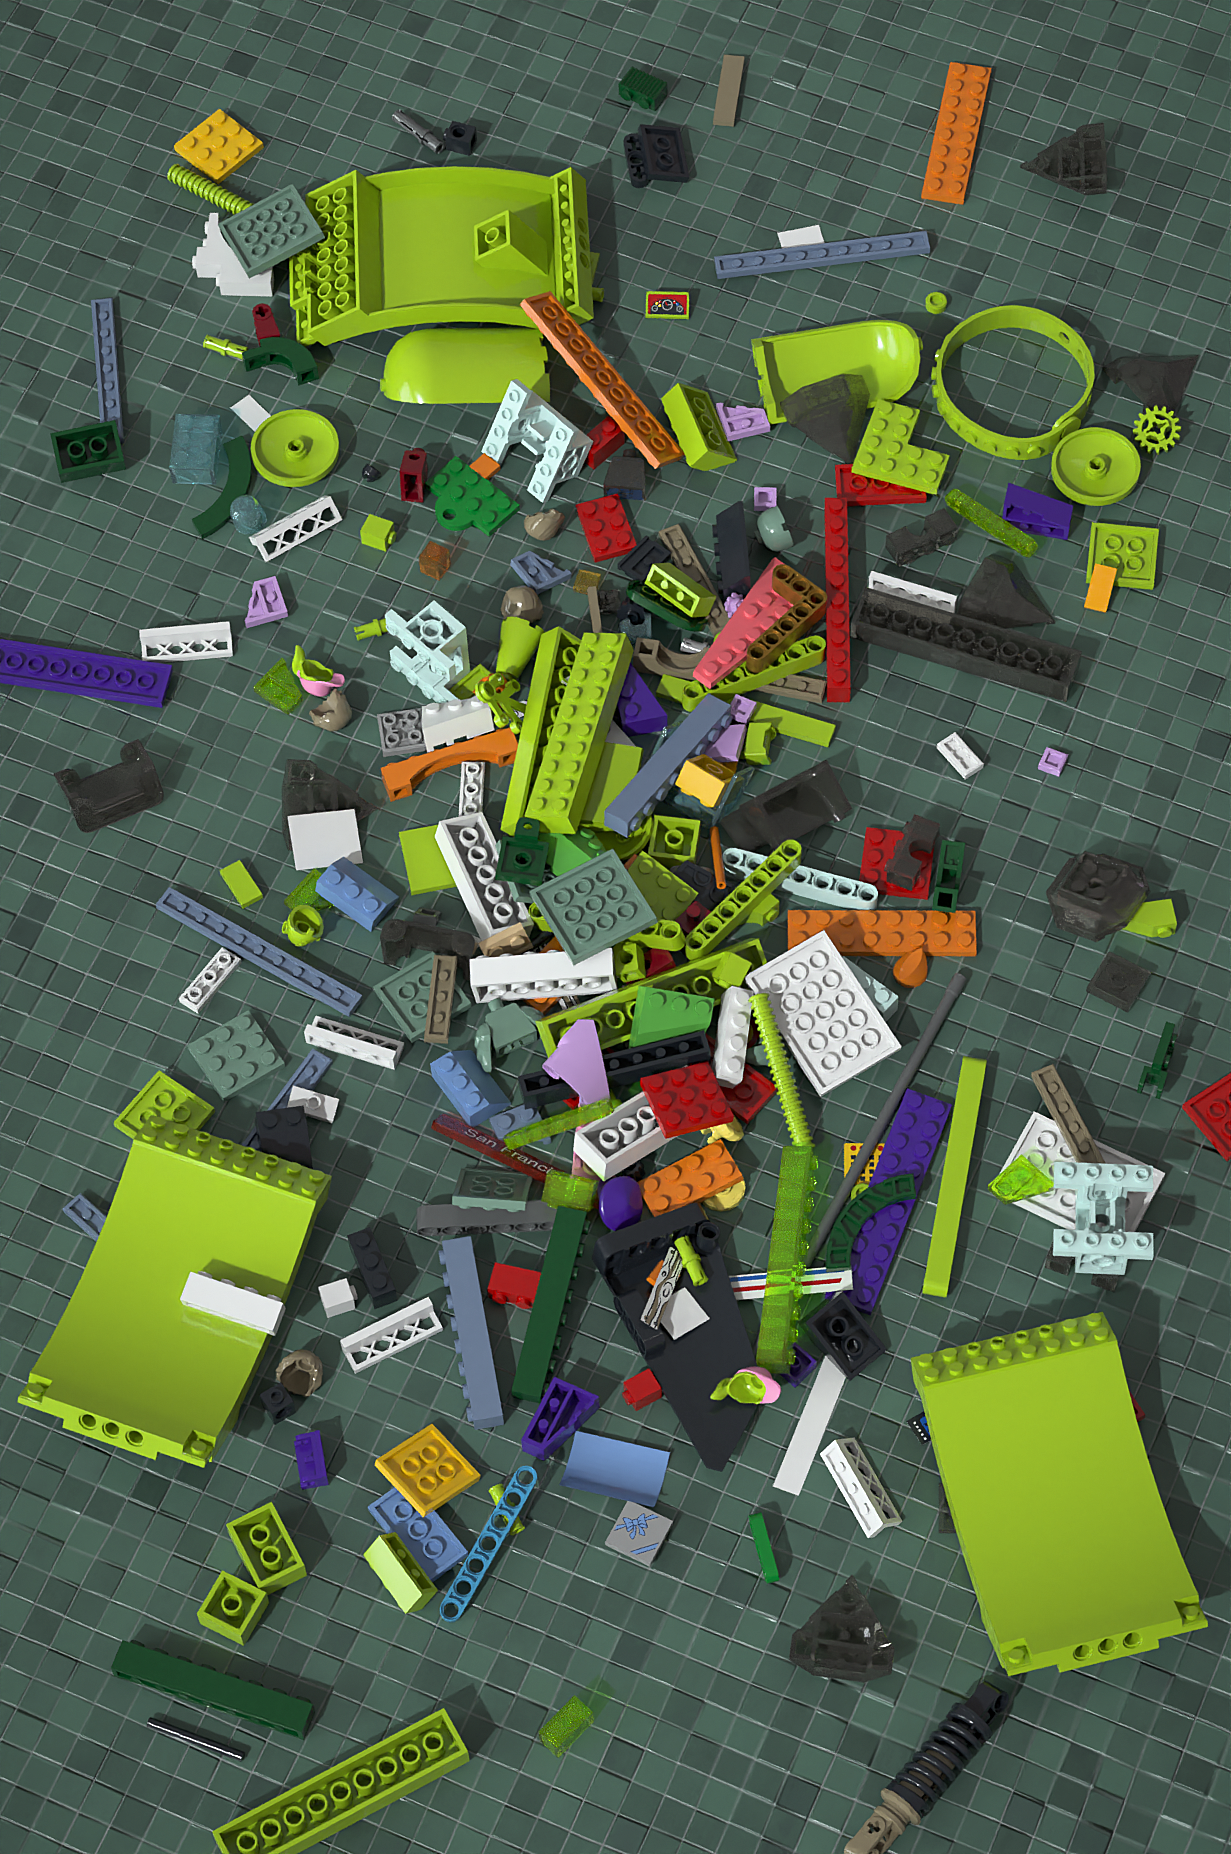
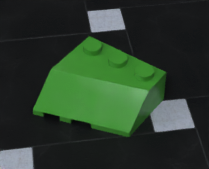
M582 828L577 830L576 834H539V841L549 842L546 864L551 866L550 871L557 877L607 852L595 833L590 829Z
M639 986L628 1049L703 1030L706 1033L711 1022L715 998Z

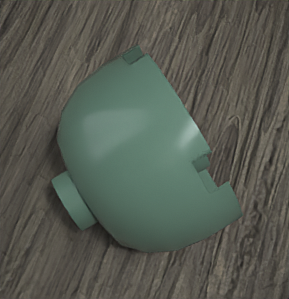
M771 507L762 512L757 520L758 530L754 531L758 543H764L766 548L771 551H783L794 546L779 507Z

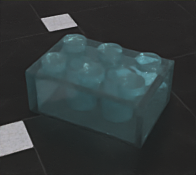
M176 414L169 467L172 483L216 485L222 436L220 415Z

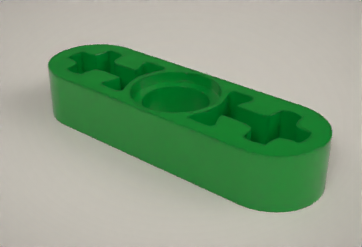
M762 1513L748 1515L750 1528L766 1584L779 1581L778 1570Z

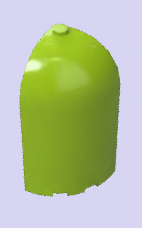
M891 320L860 321L751 339L754 365L758 369V375H761V380L757 381L760 396L763 397V409L769 424L873 408L878 399L888 402L897 401L910 390L919 372L920 350H923L921 337H917L915 331L909 325Z
M531 327L427 328L410 332L399 339L387 355L384 378L380 379V390L389 399L410 403H502L511 381L518 379L545 402H550L549 373L545 374L544 362L548 361L546 346H542L543 334L539 329Z

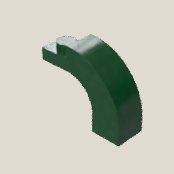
M282 337L260 339L261 347L242 352L246 372L267 365L277 364L285 366L293 372L298 386L319 379L318 368L312 354L307 348L294 340Z
M942 840L932 910L956 913L965 843Z

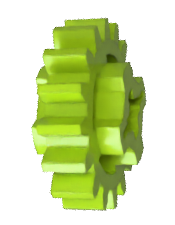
M1154 406V411L1146 408L1147 414L1139 413L1138 415L1141 420L1134 421V425L1138 427L1133 429V434L1138 435L1134 438L1135 442H1141V449L1148 447L1147 451L1149 454L1153 449L1156 450L1157 455L1160 454V449H1164L1167 453L1169 445L1172 447L1176 446L1173 440H1180V435L1176 432L1181 431V426H1175L1180 422L1179 418L1173 419L1174 412L1167 413L1166 407H1163L1161 411L1158 410L1157 406ZM1156 417H1163L1165 420H1160ZM1148 420L1149 424L1147 428L1144 429V431L1142 432L1143 426L1145 422ZM1157 426L1161 433L1157 434L1153 428ZM1170 429H1172L1170 437L1166 440L1165 437L1167 432L1171 431ZM1154 440L1157 441L1159 444H1153L1148 441Z

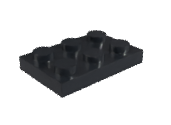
M640 124L638 135L647 179L687 183L690 177L680 128Z

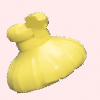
M735 1115L733 1122L700 1130L704 1135L712 1132V1136L707 1138L709 1145L722 1137L729 1141H739L744 1137L742 1126Z

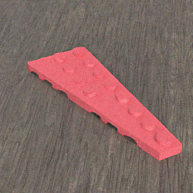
M776 557L768 564L694 669L693 677L709 689L744 663L747 658V648L794 606L772 589L773 569L777 565L784 564Z

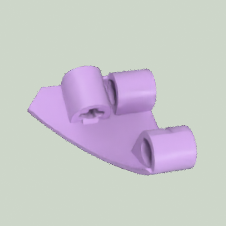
M578 1019L561 1038L557 1046L558 1048L544 1062L542 1067L551 1077L555 1079L561 1077L579 1094L581 1108L590 1116L596 1117L610 1101L607 1077L594 1020Z

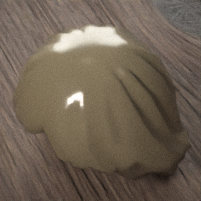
M553 508L545 513L536 512L533 515L526 516L524 528L535 539L542 541L550 540L556 535L565 520V516Z
M524 585L510 588L506 592L500 610L505 620L507 617H517L530 621V623L540 620L544 613L542 602L536 592Z
M334 689L330 697L328 696L327 700L322 702V705L312 709L309 715L315 726L332 732L341 730L350 721L352 710L341 690Z
M299 1349L290 1353L282 1359L275 1370L277 1372L276 1380L281 1382L284 1388H287L293 1394L310 1396L315 1390H318L322 1383V1362L318 1356L309 1350Z

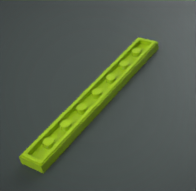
M663 674L656 691V696L682 704V690L689 681ZM733 698L725 700L724 702L731 704ZM757 702V707L747 723L772 722L777 733L824 747H829L836 730V725L760 702Z

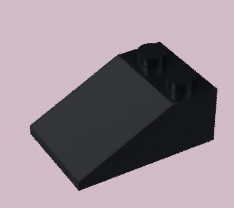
M304 1105L256 1112L255 1126L260 1152L275 1155L280 1159L313 1169Z
M843 1291L833 1292L797 1322L810 1340L849 1381L887 1350Z

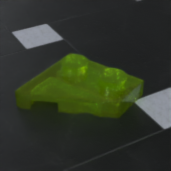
M283 658L253 686L255 693L287 715L303 701L302 694L296 686L292 674H290Z
M315 868L310 871L284 900V904L291 910L299 905H309L318 912L334 906L319 893L315 892L317 880L322 875Z
M1021 1154L988 1184L987 1189L1004 1205L1053 1191L1055 1188L1054 1182Z

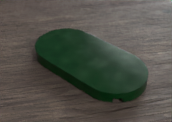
M632 580L628 583L626 588L627 596L642 607L679 628L693 632H701L705 629L708 622L707 619H704L705 616L690 617L648 585L640 584V580Z

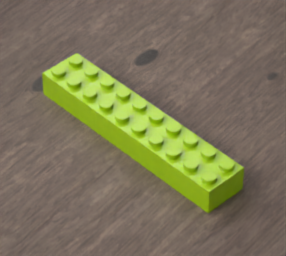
M559 626L541 634L500 829L514 838L517 821L519 818L525 817V812L567 685L561 682L563 680L568 683L564 678L571 674L581 643V639ZM529 824L524 826L525 829H531Z
M626 633L583 634L525 812V818L537 819L539 821V833L576 834L634 652Z
M749 938L536 1020L535 1022L548 1058L558 1048L557 1046L561 1038L578 1019L594 1020L601 1050L630 1039L639 986L715 998L713 1007L721 1004V996L727 989L717 984L719 980L712 976L724 952H732L751 962L752 964L746 974L748 975L767 963L759 938ZM743 980L740 988L750 990Z
M443 1708L215 1829L212 1833L222 1854H298L470 1761L469 1754L446 1710Z

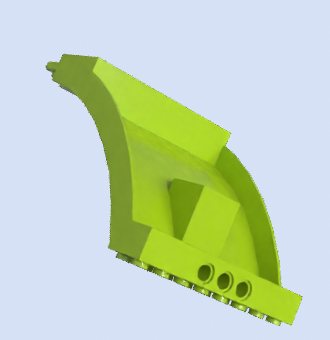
M457 166L415 168L366 177L359 171L354 170L305 194V205L322 230L325 238L289 257L290 307L296 310L297 342L304 347L317 341L327 346L364 333L423 323L459 321L496 322L539 329L533 320L526 315L520 304L526 298L549 291L553 293L578 325L594 318L586 179L572 167L551 177L497 168Z
M151 1115L133 1140L121 1180L92 1254L63 1316L42 1354L30 1371L28 1384L18 1396V1403L63 1418V1428L142 1456L156 1460L159 1454L163 1453L205 1468L208 1461H213L236 1424L240 1407L273 1335L183 1305L180 1298L190 1272L198 1274V1271L206 1272L212 1275L214 1280L220 1282L221 1279L232 1281L235 1283V1287L243 1290L245 1286L258 1291V1295L267 1297L268 1294L274 1295L282 1299L281 1302L285 1306L316 1217L327 1201L332 1176L319 1170L301 1166L295 1162L280 1159L275 1155H269L254 1148L245 1147L227 1139H221L207 1132L189 1128L184 1124H177L165 1120L163 1117Z
M1103 1312L1066 1319L1062 1322L1042 1325L1033 1329L1020 1330L1016 1333L995 1336L991 1339L971 1342L966 1345L946 1348L941 1351L925 1353L911 1358L913 1380L922 1399L940 1476L962 1553L980 1605L982 1622L1002 1668L1006 1669L1008 1676L1056 1665L1059 1672L1157 1649L1159 1648L1158 1639L1208 1627V1621L1199 1605L1198 1592L1182 1558L1160 1498L1136 1420L1118 1342Z

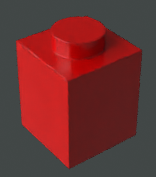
M650 1369L623 1382L624 1392H622V1396L628 1406L632 1404L635 1411L662 1398V1388Z

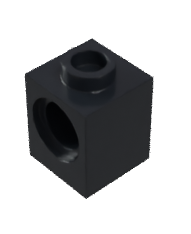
M452 121L450 127L445 129L443 140L446 141V150L470 156L477 142L476 127Z
M281 1382L260 1394L262 1406L274 1425L296 1413L294 1402Z

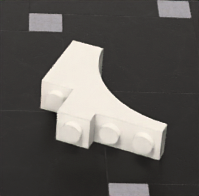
M210 213L209 221L205 222L207 239H203V247H197V254L192 258V266L197 271V277L216 278V286L220 287L221 295L273 296V268L270 267L249 279L220 232L218 226L220 223L219 214Z

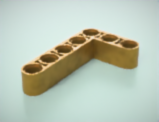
M785 564L777 565L773 569L772 589L794 606L747 648L746 666L753 673L764 671L826 613V593Z

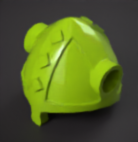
M299 905L292 910L287 921L283 923L282 933L287 934L289 940L295 946H305L320 940L324 929L323 920L313 907Z

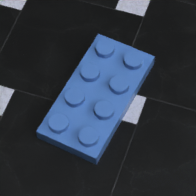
M395 1487L368 1506V1511L387 1534L397 1533L432 1582L468 1556V1551L435 1510L423 1518Z

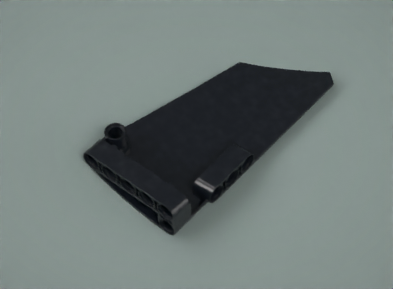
M692 1203L602 1236L594 1245L592 1260L613 1295V1302L618 1315L662 1388L665 1397L704 1465L708 1469L723 1472L758 1404L740 1403L729 1394L722 1400H713L710 1396L723 1379L733 1378L739 1370L746 1367H758L718 1243L720 1229L716 1224L710 1222L700 1203ZM685 1236H688L695 1253L699 1254L701 1258L700 1264L708 1281L700 1286H694L687 1268L682 1267L680 1277L671 1295L685 1287L710 1319L674 1340L661 1322L658 1329H655L641 1320L654 1288L646 1279L658 1262L661 1260L665 1261L670 1247L678 1251L674 1242L681 1237L685 1238Z

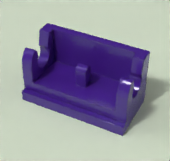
M320 1430L295 1436L294 1446L301 1489L329 1485Z

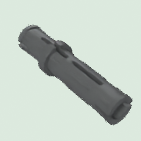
M401 109L393 113L392 120L416 137L420 144L428 146L436 154L444 150L445 143L435 137L430 129L422 127Z

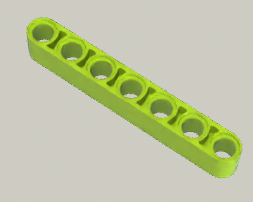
M816 635L794 642L764 671L753 674V672L749 671L745 661L711 689L698 680L689 682L682 690V706L686 711L692 712L708 693L725 701L735 697L736 694L741 695L775 682L778 679L785 678L790 674H796L817 666L825 659L826 642L822 637Z
M795 840L783 842L687 935L685 953L689 960L692 961L708 955L800 865L802 848L799 842ZM787 853H794V854H796V855H794V856H788V855H786V854H787ZM772 868H778V869H780V870H779V871H772L771 869H772ZM757 883L764 884L761 887L755 886ZM740 899H747L748 901H747V902H741V901H739V900H740ZM725 914H731V915H733V916L727 918V917H724L723 915H725ZM711 929L716 930L715 933H709L707 931ZM693 945H699V946H701V947H700V948H697V949H694V948H692L691 946H693Z
M535 902L531 904L529 915L535 927L542 931L552 932L544 917L541 916L542 914ZM657 919L658 923L619 943H636L638 946L678 951L686 944V938L677 922Z

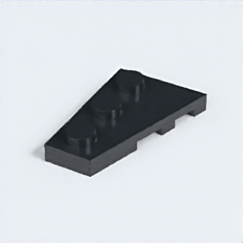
M687 860L673 872L674 875L698 892L693 902L698 901L710 912L737 888L732 883L726 881V887L718 889L715 875Z

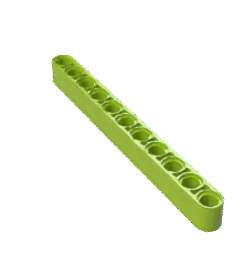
M963 1056L922 1294L947 1298L986 1071V1059Z

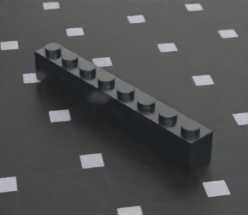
M704 1030L602 1055L609 1089L639 1082L640 1078L679 1069L686 1065L691 1066L707 1061L711 1064L710 1048ZM545 1070L518 1076L519 1090L525 1110L579 1097V1094L561 1077L555 1079Z

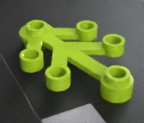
M496 672L489 677V681H480L476 684V697L483 703H487L495 714L494 722L499 728L509 724L510 719L511 731L514 734L521 733L523 721L518 718L514 710L525 715L526 704L509 697L520 691V684L517 680L512 679L505 684V689L499 694L495 688L504 684V678L499 672ZM497 703L500 704V706L502 707V709L504 710V712H502V710L500 709V707L498 706Z

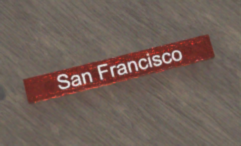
M444 1113L433 1121L431 1126L433 1130L599 1209L597 1190L571 1189V1174Z

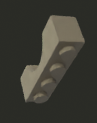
M637 637L633 654V667L637 672L662 676L666 674L676 678L697 680L693 677L694 669L709 648L704 647L696 654L684 655L668 650L658 640Z

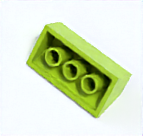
M677 383L661 398L664 411L671 421V427L677 435L679 446L683 449L686 462L691 468L708 471L737 461L708 392Z

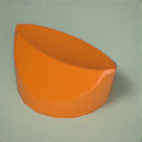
M922 948L906 953L893 967L895 981L906 988L920 986L925 982L928 975L927 959Z

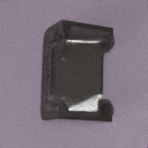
M139 739L122 747L120 751L122 763L80 779L77 772L69 768L54 773L57 785L80 831L84 833L96 831L152 808L163 800L164 792L155 766Z
M827 760L739 806L742 814L773 850H776L786 840H795L830 820H833L834 824L846 818L845 813L852 809Z
M400 919L388 920L384 924L380 935L384 964L395 966L396 961L400 957L410 958L412 948L458 956L457 967L462 969L463 979L470 980V959H476V957L483 954L478 944L481 942V938L475 934Z

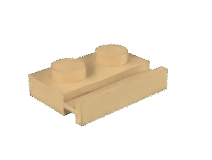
M521 922L478 943L484 956L499 957L502 954H512L515 956L533 948Z

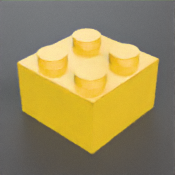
M702 754L686 760L675 785L679 786L683 793L700 799V803L704 806L715 807L731 800L742 776L709 756Z

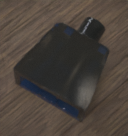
M625 449L623 457L614 456L612 458L603 484L604 497L618 493L620 499L646 501L644 460L636 458L635 450Z

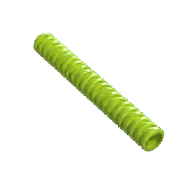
M174 164L168 171L167 178L170 182L184 187V189L189 190L191 193L211 201L212 204H216L218 207L234 215L254 205V203H250L237 194L223 189V187L212 183L206 178H202L200 175H196V173L185 169V167L179 164Z
M760 993L750 997L748 1001L752 1003L753 1017L757 1019L755 1024L759 1025L757 1030L761 1032L759 1037L763 1039L761 1044L765 1046L764 1053H767L768 1067L772 1068L770 1070V1073L774 1075L772 1080L776 1081L774 1086L778 1088L779 1102L783 1104L781 1106V1109L785 1111L783 1116L787 1117L785 1121L786 1124H789L787 1129L791 1131L790 1138L794 1140L792 1142V1145L796 1147L794 1152L797 1154L814 1149L815 1144L811 1142L813 1140V1137L809 1135L811 1130L807 1129L809 1125L808 1122H805L807 1117L803 1115L804 1108L800 1106L802 1104V1101L798 1099L800 1094L796 1093L798 1088L794 1086L796 1081L792 1079L793 1072L789 1070L791 1065L787 1063L789 1061V1058L785 1056L787 1051L783 1050L785 1045L781 1043L783 1038L779 1036L780 1029L776 1027L778 1022L774 1020L776 1015L772 1014L774 1009L770 1007L772 1002L768 1000L769 993Z

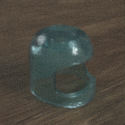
M241 495L232 502L230 515L236 530L240 533H256L267 523L266 513L255 497Z
M651 613L644 614L645 622L641 625H632L629 618H625L619 623L618 633L627 634L633 650L635 649L637 637L652 639Z

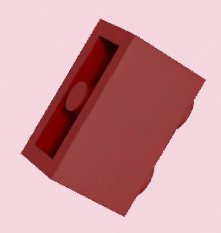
M606 417L586 435L593 440V443L584 462L595 470L625 444L624 432L611 417Z
M495 1262L488 1285V1296L496 1303L505 1304L508 1302L522 1309L532 1308L541 1272Z

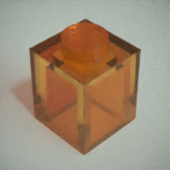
M430 541L419 556L420 572L440 581L451 565L449 549Z

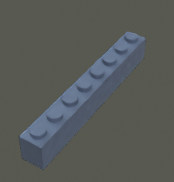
M708 693L605 809L604 825L627 838L633 831H637L646 816H650L657 803L666 798L672 786H676V780L686 760L704 754L707 746L717 740L721 730L730 725L732 721L731 705Z
M471 1236L442 1241L443 1250L438 1252L441 1265L446 1264L447 1272H443L442 1275L444 1286L450 1287L451 1294L446 1295L448 1309H453L455 1315L450 1317L452 1332H458L459 1339H454L456 1354L461 1353L462 1361L458 1362L460 1377L465 1376L466 1384H462L464 1399H469L471 1406L466 1407L468 1422L473 1421L475 1430L504 1425Z

